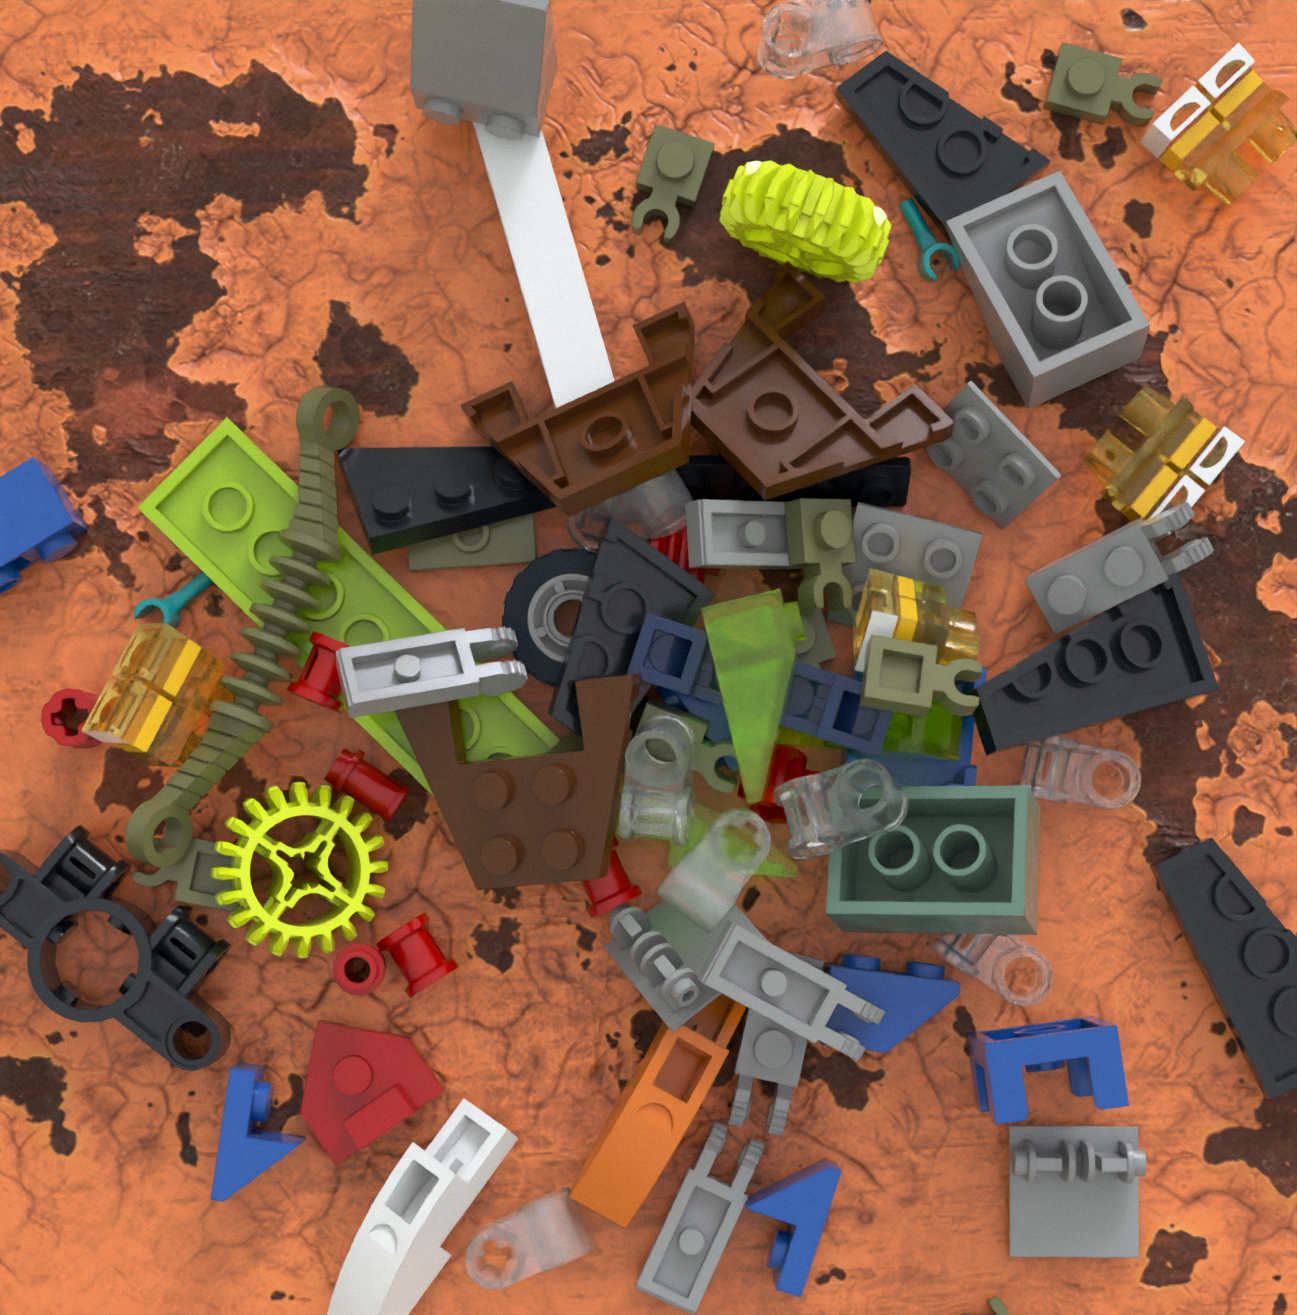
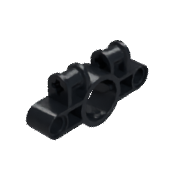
M82 825L74 828L58 844L40 868L24 855L14 850H0V862L3 863L9 873V885L0 895V927L28 948L27 964L31 984L38 997L49 1009L64 1018L78 1022H99L114 1017L168 1062L182 1070L195 1071L205 1068L225 1055L231 1042V1030L228 1021L220 1012L196 993L223 960L231 944L224 939L216 942L187 918L189 911L182 905L177 906L157 927L149 915L137 905L121 898L111 897L126 878L132 866L124 859L116 862L88 839L89 831ZM89 911H103L111 915L107 921L123 933L133 935L139 952L137 974H129L118 991L123 996L111 1005H95L81 1000L82 994L76 986L68 980L61 982L55 963L57 944L62 943L78 927L79 923L75 919L80 914ZM191 1021L205 1025L210 1031L212 1038L211 1047L205 1056H198L189 1052L184 1045L183 1031Z

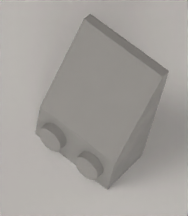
M413 0L410 89L416 108L422 109L425 117L442 124L459 125L461 119L486 124L485 129L488 132L506 139L520 140L523 138V134L540 137L557 69L550 0Z
M1057 171L946 221L947 232L998 356L1028 409L1141 358L1150 324L1061 171Z

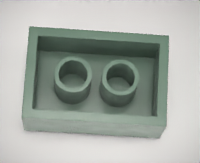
M833 787L826 915L843 932L1037 935L1041 808L1030 787Z

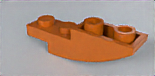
M721 994L674 1032L668 1028L664 1021L662 1022L633 1080L627 1081L573 1184L567 1196L568 1198L618 1226L627 1228L679 1145L729 1053L726 1047L747 1008L746 1006Z

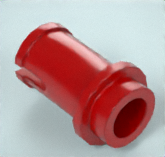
M345 748L328 771L324 780L334 786L332 789L333 794L337 796L342 791L388 823L411 788L406 785L403 786L363 760L365 755L363 751L359 750L354 754Z
M356 943L346 946L338 953L333 964V975L335 982L343 991L350 995L361 996L371 993L379 987L386 973L387 964L380 950L368 944ZM357 957L365 959L370 966V974L366 980L360 978L354 972L353 965Z

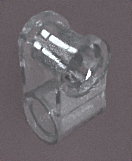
M794 0L773 7L765 16L761 30L762 35L757 47V55L763 70L771 76L780 79H790L832 65H844L864 59L879 50L883 45V41L869 0ZM785 35L786 39H777V37ZM798 42L797 47H790L789 43Z
M673 469L657 478H653L607 499L598 505L568 517L567 530L577 545L592 552H597L606 519L611 516L643 540L662 538L674 534L686 526L685 503L694 501L677 471Z
M666 713L656 714L647 719L627 746L624 790L619 818L621 840L632 841L636 835L674 838L677 846L689 845L695 809V795L692 787L695 741L694 734L689 725L678 716ZM658 738L666 741L674 750L675 760L672 762H661L654 759L646 748V740Z
M1056 736L1026 745L1019 780L1011 783V786H1029L1036 800L1057 804L1069 803L1097 810H1111L1129 804L1137 796L1141 787V773L1137 764L1124 753L1082 744L1068 737ZM1047 754V761L1044 770L1043 780H1041L1044 761ZM1100 763H1109L1115 766L1123 778V786L1120 793L1112 799L1100 796L1092 785V774Z
M867 758L854 760L851 763L816 775L802 776L789 780L778 786L773 792L776 805L784 808L791 839H789L786 846L789 856L794 859H810L824 856L844 845L881 833H887L899 826L908 810V796L903 786L878 761ZM873 785H883L884 791L877 804L870 808L861 809L859 802L865 790Z
M735 807L724 811L714 820L696 845L691 847L678 861L655 894L706 934H709L727 914L743 891V886L766 858L771 844L768 826L757 813L747 808ZM747 822L753 824L755 827L750 835L756 843L755 848L751 852L739 848L733 855L728 853L726 849L729 845V840L723 833L725 828L730 824L739 829Z
M941 934L939 938L931 937L926 943L930 949L972 980L974 978L1000 999L1014 1005L1030 1006L1039 1003L1048 995L1053 985V971L1050 962L1042 953L1018 935L972 934L961 949L960 944L968 934ZM1023 957L1034 965L1036 981L1028 992L1014 994L1006 987L1004 971L1013 959Z
M563 1187L521 1206L515 1212L486 1224L477 1230L469 1242L465 1257L467 1272L473 1281L487 1289L497 1290L506 1288L538 1272L548 1271L569 1263L595 1248L577 1203L567 1197L571 1190L570 1187ZM494 1240L498 1248L510 1246L513 1252L507 1256L505 1270L497 1271L493 1263L482 1265L479 1261L484 1256L486 1241Z

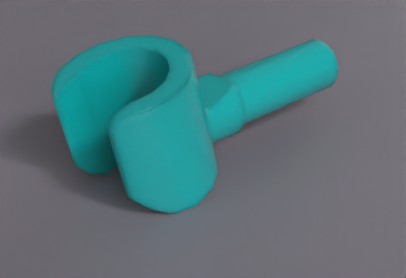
M912 198L902 202L899 207L921 251L917 260V269L920 276L929 282L937 281L935 272L929 264L930 256L934 252L942 254L947 260L949 269L952 272H956L959 269L960 261L954 247L947 243H937Z
M202 571L178 592L175 591L168 598H152L140 602L135 608L134 618L142 619L150 614L155 607H159L164 615L163 623H167L176 630L181 620L180 611L214 582Z

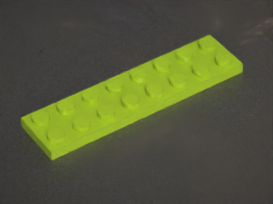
M226 417L137 508L263 629L265 623L252 614L249 608L253 603L272 605L274 599L259 587V584L263 579L282 581L284 577L283 574L269 564L271 556L292 557L293 551L280 542L278 537L281 530L287 529L291 519L294 518L293 514L299 503V486ZM338 525V532L336 533L339 536V550L342 553L339 563L318 562L316 565L320 571L331 579V583L328 587L308 585L306 590L321 602V608L318 611L299 609L297 615L312 627L311 633H289L287 639L303 652L301 658H292L303 669L313 647L309 641L313 631L347 645L358 646L447 630ZM474 661L475 665H481V663ZM342 692V695H341V697H340V700L344 703L343 709L347 712V708H346V704H345V700H344V696H343V692ZM503 692L500 695L494 696L479 693L478 696L458 699L466 759L469 762L547 753L560 741L511 692ZM395 710L354 717L392 757L434 796Z

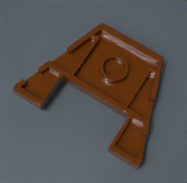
M789 261L783 264L776 272L773 284L763 298H757L745 314L744 324L730 343L725 342L692 386L691 425L764 500L945 441L952 436L954 421L916 384L867 419H863L784 341L785 338L823 313L826 299Z
M685 302L632 325L649 362L647 367L532 420H529L522 399L511 381L461 404L465 416L477 433L568 517L688 463L695 324Z
M640 673L584 679L575 682L584 749L469 762L466 759L458 699L395 710L477 890L592 880L608 875L622 794L618 792L624 755L629 754L633 731L629 729L634 699L639 696L641 685Z

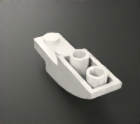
M463 1099L425 1151L412 1142L377 1195L354 1238L336 1282L327 1315H409L451 1257V1254L444 1250L441 1244L518 1138L469 1101Z

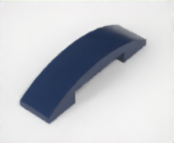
M646 613L627 674L640 673V680L876 757L880 756L893 715L891 711L859 706L861 681L713 635L709 632L650 613Z

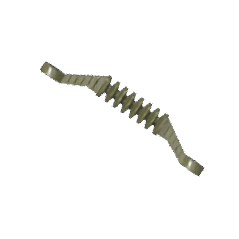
M326 385L315 386L304 394L298 405L296 427L300 435L301 455L299 456V503L296 506L293 514L294 518L291 519L288 528L282 529L278 537L280 542L293 551L292 557L275 555L270 557L269 564L283 574L284 577L282 581L263 579L260 581L259 587L271 596L274 602L272 605L253 603L249 608V611L265 624L263 629L241 628L239 634L255 647L253 653L232 652L230 655V659L245 671L244 676L221 677L220 683L235 695L234 701L212 700L208 710L213 713L207 726L209 729L205 731L201 740L203 744L199 745L189 755L191 757L166 782L168 784L151 800L143 802L130 817L125 833L126 846L130 854L138 861L162 868L171 866L179 861L190 846L193 834L189 809L200 800V796L203 797L213 787V783L216 784L226 774L225 770L229 771L239 761L238 757H242L251 748V744H255L265 733H270L274 724L259 713L258 709L260 705H282L283 699L269 689L268 684L270 681L291 682L293 675L277 663L279 657L301 658L303 652L290 642L287 637L289 633H311L312 627L301 619L297 612L299 609L320 610L321 602L306 591L308 585L328 587L331 579L320 571L316 565L318 562L339 563L342 555L339 550V536L336 533L338 532V518L335 516L338 514L337 502L334 501L337 499L336 486L334 485L336 478L335 470L333 469L335 467L333 453L343 449L352 441L359 424V408L356 399L347 390ZM331 405L333 417L331 425L325 431L323 427L324 413L328 406ZM165 819L166 829L164 836L154 847V831L158 824Z

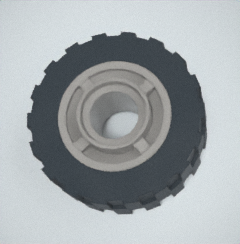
M558 549L542 557H537L529 562V565L522 572L517 574L509 593H506L503 603L505 607L504 615L502 616V627H511V630L515 631L518 646L516 647L517 650L512 653L517 661H521V664L524 663L528 673L544 684L556 687L570 641L569 637L559 631L556 625V614L559 608L566 602L582 601L596 555L595 552L587 549Z

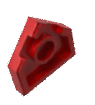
M319 1020L317 1021L300 1113L334 1164L338 1165L356 1151L363 1149L405 1120L445 1089L409 1036Z

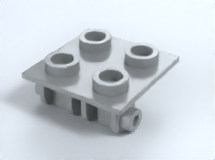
M972 381L968 382L943 409L954 421L952 436L945 441L924 447L933 463L946 471L971 497L976 508L986 516H989L1001 529H1004L1061 476L1053 465Z
M858 502L856 511L852 514L856 563L842 566V574L847 578L852 589V604L850 608L835 611L828 610L826 620L853 627L869 569L894 574V578L883 613H887L897 576L913 579L918 622L912 642L938 646V649L949 651L983 533Z
M703 868L647 913H644L639 907H630L628 904H621L615 907L609 915V922L611 923L610 933L614 938L603 947L668 1028L674 1032L722 994L700 982L697 976L728 920L762 939L768 940Z
M1009 1125L1010 1257L1139 1258V1176H1145L1146 1154L1144 1150H1138L1137 1126Z

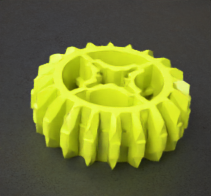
M753 161L747 162L744 166H739L733 180H729L722 198L723 202L719 221L731 237L738 239L744 247L759 252V256L768 257L782 265L789 261L800 272L812 274L819 279L826 277L836 282L848 281L850 283L871 279L877 265L881 264L889 244L888 236L892 225L883 210L874 206L870 198L856 194L854 188L844 187L834 182L833 178L822 177L815 174L812 170L797 169L790 163L782 166L773 161L762 163Z
M293 782L289 790L288 803H286L279 787H268L265 790V797L269 806L268 810L265 811L255 799L248 798L243 802V807L252 821L247 825L234 817H229L226 820L225 826L227 829L239 836L236 845L225 841L215 842L214 851L219 854L232 856L230 867L216 866L211 868L212 878L219 880L231 879L232 887L215 894V900L220 905H229L238 901L240 906L230 913L227 923L231 927L237 928L252 919L253 923L247 931L245 940L256 946L271 932L268 943L269 952L274 955L281 956L290 938H292L295 956L299 958H307L309 956L311 937L315 938L316 944L322 952H333L335 942L331 931L336 929L339 935L346 940L352 941L357 937V932L348 919L355 915L357 918L370 922L375 916L371 908L361 904L365 894L375 898H382L385 894V888L369 883L370 873L387 872L388 862L376 859L369 860L368 852L377 850L384 845L383 837L380 835L361 837L360 833L369 827L373 820L369 813H360L349 821L346 819L354 805L352 797L342 795L329 808L332 796L330 786L318 785L313 792L311 801L308 802V790L305 783ZM308 815L321 820L313 833L307 832L305 837L293 846H286L265 834L275 824L290 817ZM336 834L344 845L348 859V875L345 887L331 875L328 868V857L335 846L332 840ZM254 851L259 853L258 856L270 865L273 872L272 883L266 892L269 898L263 907L254 894L250 879V865ZM276 852L282 856L303 860L304 853L309 852L306 867L312 872V877L320 881L324 886L296 879V887H291L292 884L290 882L293 879L294 872L287 867L288 863L276 855ZM309 893H314L334 904L325 913L312 920L298 923L281 922L278 920L287 907L293 908L302 896Z

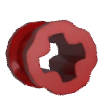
M313 631L309 639L313 647L298 681L290 682L286 691L341 713L344 703L340 700L342 688L336 667V651L352 646Z
M69 688L55 692L50 701L42 708L41 723L44 732L63 746L83 749L98 746L102 743L101 741L81 731L85 722L80 723L78 729L69 728L66 725V716L76 714L77 708L88 711L90 715L99 696L79 689ZM106 702L101 707L97 717V726L101 732L104 731L112 716L110 706Z
M614 836L608 875L600 879L581 880L591 902L587 909L591 918L643 894L639 885H631L615 851L619 845L616 836Z
M426 913L417 916L376 943L381 952L388 951L405 977L408 982L405 991L409 998L459 967L454 959H446L426 927L430 921Z

